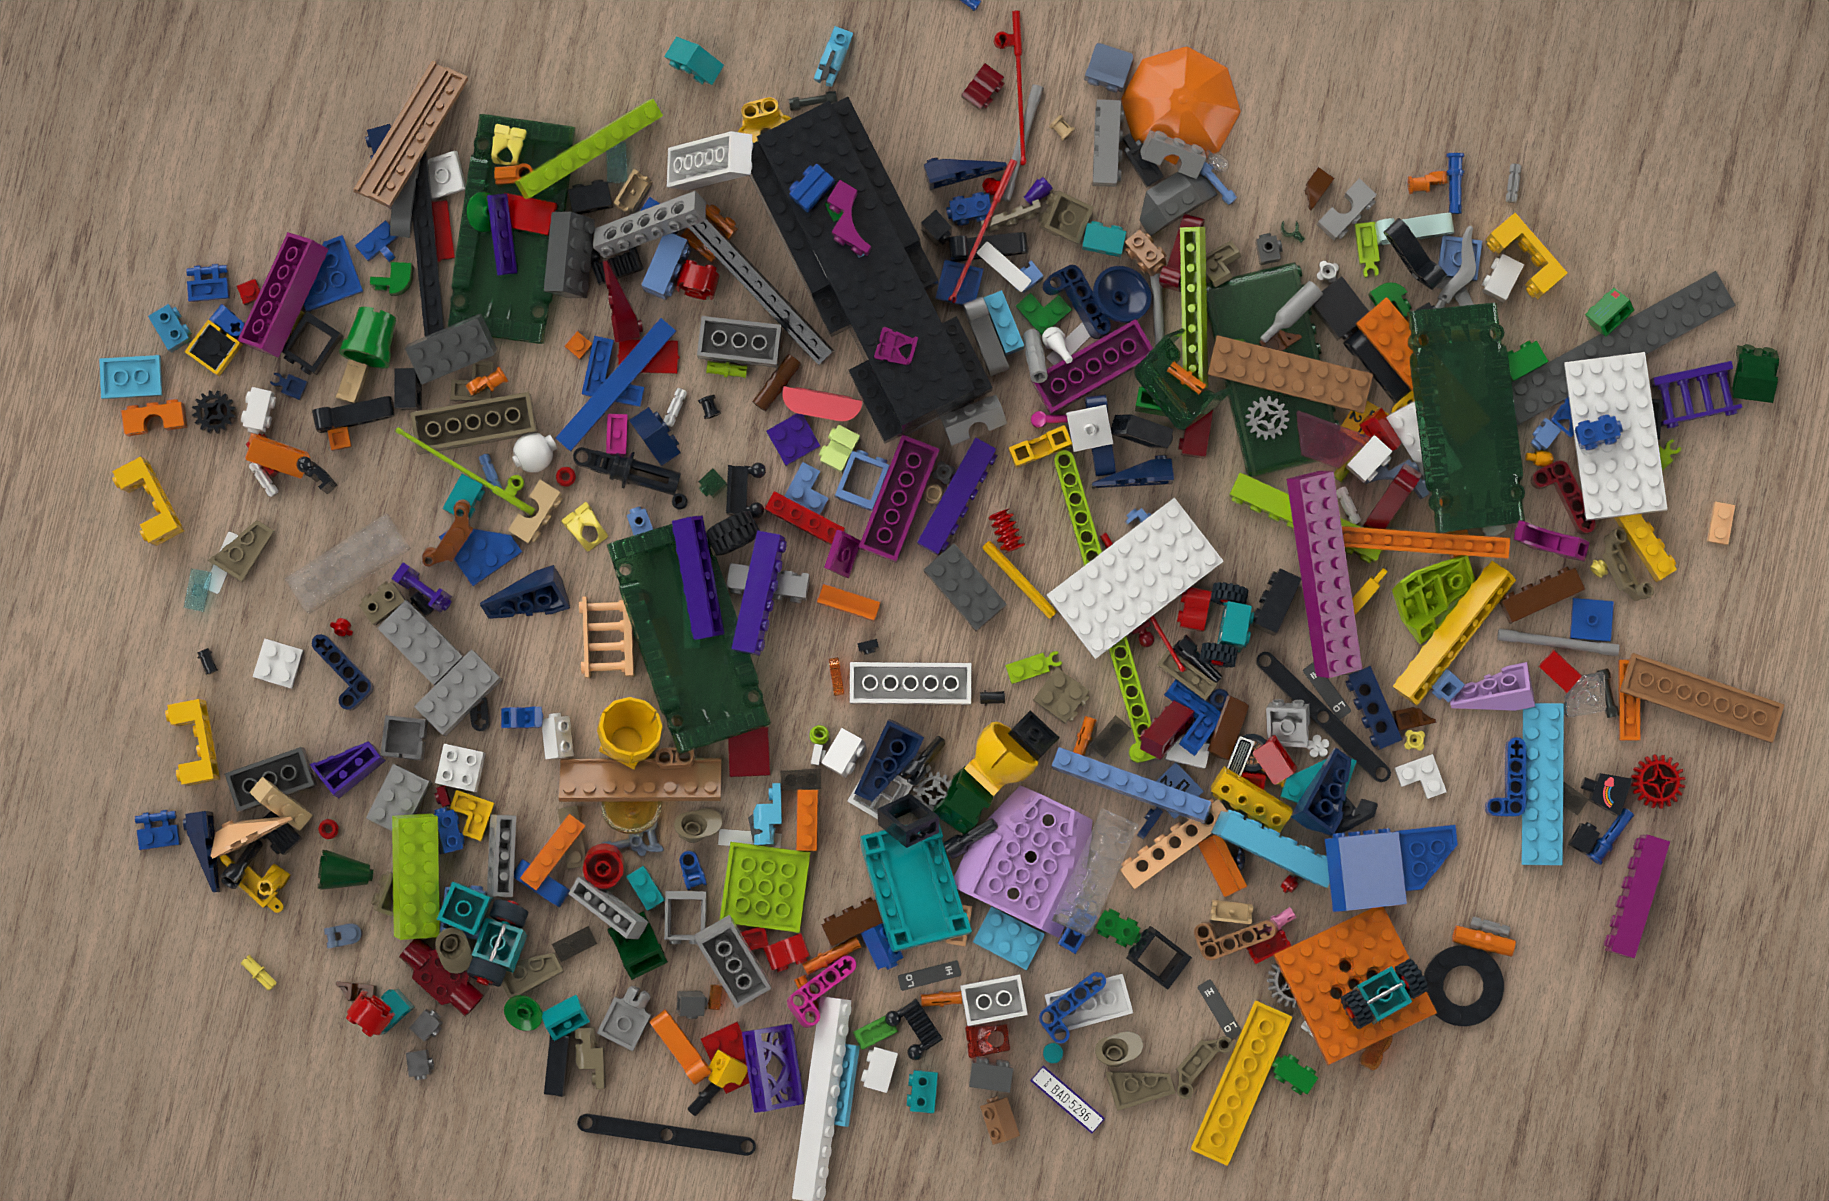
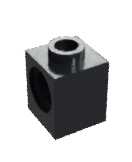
M1589 822L1585 824L1579 823L1568 845L1585 855L1589 854L1600 833L1596 831L1597 827Z

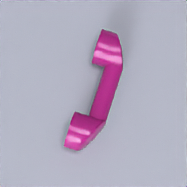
M1038 411L1032 415L1031 424L1035 428H1042L1046 423H1068L1067 415H1046L1044 412Z

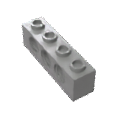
M490 815L488 896L513 897L516 816Z
M578 877L568 893L626 939H639L648 924L647 920L609 891L594 887L585 877Z

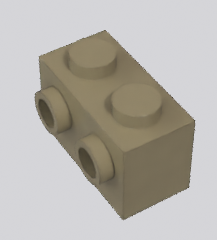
M384 582L377 588L379 591L375 594L369 593L361 599L362 603L359 604V607L374 626L390 616L406 600L393 582Z

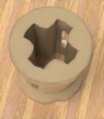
M1060 115L1049 127L1054 129L1061 136V140L1064 141L1075 131V128L1071 127L1063 119L1064 117Z

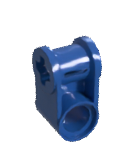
M223 304L209 318L215 325L225 330L237 340L245 325ZM236 326L241 329L239 332L234 329Z
M694 851L682 853L679 861L687 890L689 891L692 887L698 885H707L697 854ZM686 854H691L694 857L693 865L688 866L684 863L683 858Z

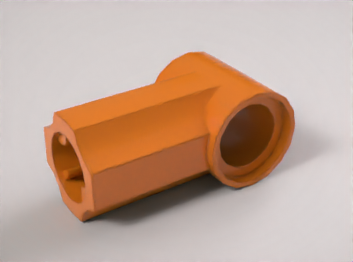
M525 163L516 166L495 167L496 185L516 184L515 181L521 178L523 170L529 169L531 172L534 169Z

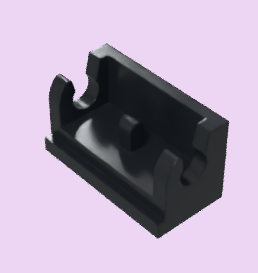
M394 368L395 409L422 410V385L414 368Z

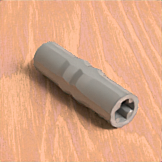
M1029 329L1024 333L1023 339L1030 376L1033 382L1042 383L1047 379L1048 375L1040 333L1035 329Z

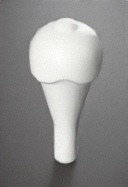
M1057 327L1046 329L1042 335V342L1045 347L1060 354L1066 363H1071L1073 358L1066 349L1065 334Z

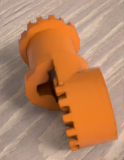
M1431 172L1429 175L1418 178L1408 176V184H1410L1408 185L1409 194H1413L1416 191H1426L1427 193L1430 192V185L1448 183L1447 172Z
M497 367V370L492 374L482 378L477 377L470 381L466 388L471 396L477 394L476 392L480 393L479 391H483L487 386L493 392L495 387L503 382L507 383L508 379L501 368Z

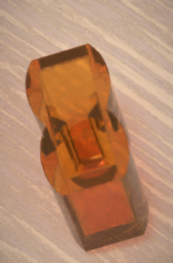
M1393 1035L1365 1048L1360 1055L1359 1065L1370 1071L1376 1070L1382 1062L1383 1053L1388 1050L1392 1043Z

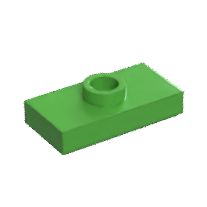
M885 1016L855 1030L853 1034L861 1050L897 1033L898 1030L896 1026H889L885 1021Z

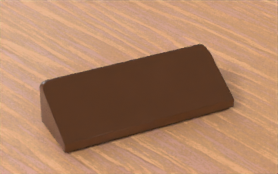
M1230 695L1227 696L1207 750L1215 757L1225 760L1230 759L1249 708L1247 703Z

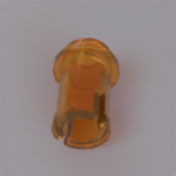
M710 985L708 1009L720 1010V1007L723 1005L721 1004L723 986Z

